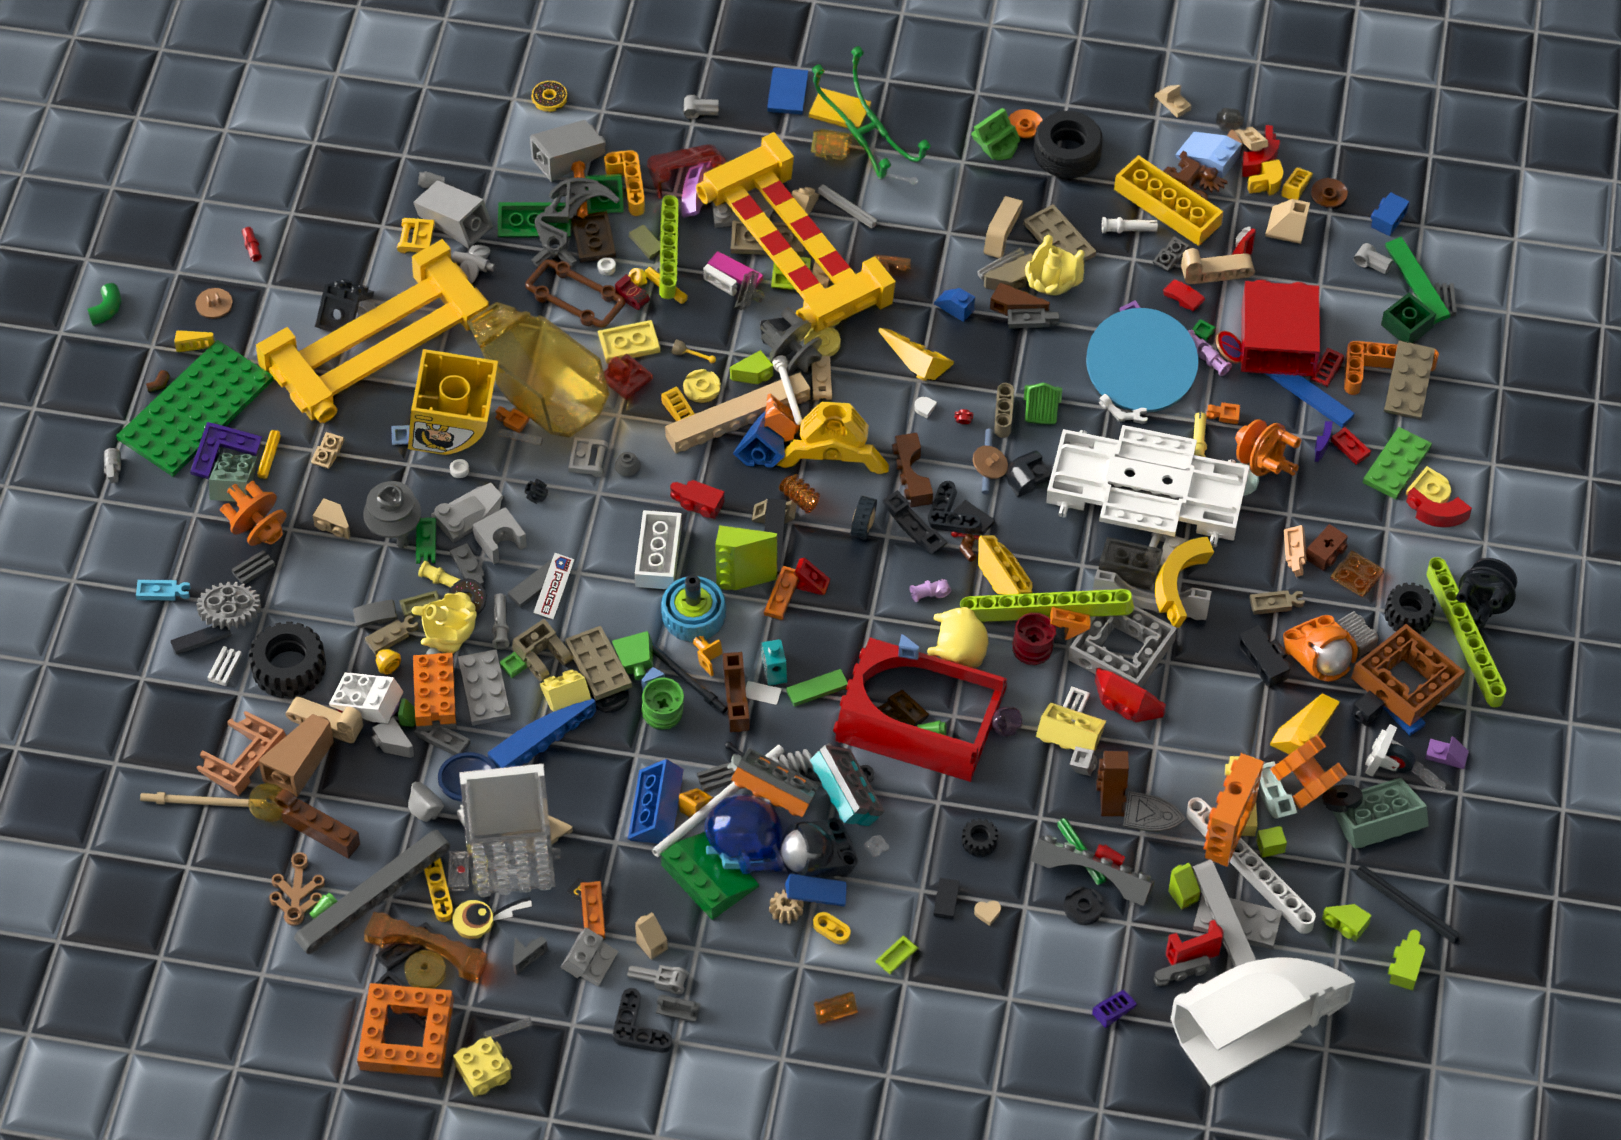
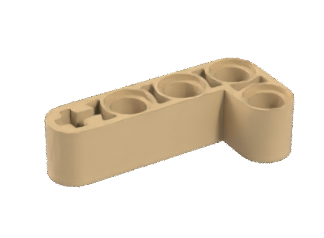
M1004 197L987 230L984 246L985 255L996 258L1003 257L1007 238L1021 213L1022 200Z
M1191 248L1186 250L1182 256L1181 267L1187 284L1248 278L1255 273L1249 254L1200 258L1199 251Z
M301 697L294 698L285 714L289 720L297 724H301L312 714L324 716L330 721L333 737L347 743H354L363 728L362 715L357 709L348 706L341 713Z

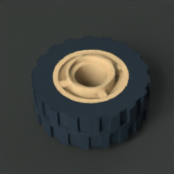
M863 495L860 497L853 515L850 536L864 540L867 539L874 522L877 499Z

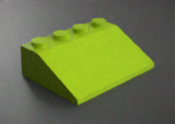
M719 525L715 544L717 586L723 590H739L777 580V533Z

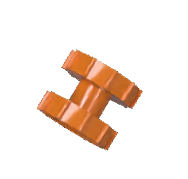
M1318 734L1270 768L1278 781L1293 772L1304 788L1292 796L1299 809L1309 804L1348 775L1339 762L1325 772L1316 761L1314 755L1326 747Z

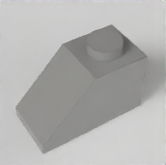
M394 717L390 718L388 723H380L372 728L374 735L372 740L375 746H380L384 753L409 758L414 756L412 744Z

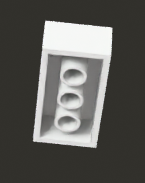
M643 510L635 568V587L667 589L675 582L682 529L681 513Z

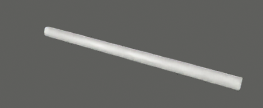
M777 745L765 756L770 759L774 756L778 758L784 753V749L782 746ZM735 782L731 783L652 849V853L659 857L662 852L680 840L741 788Z

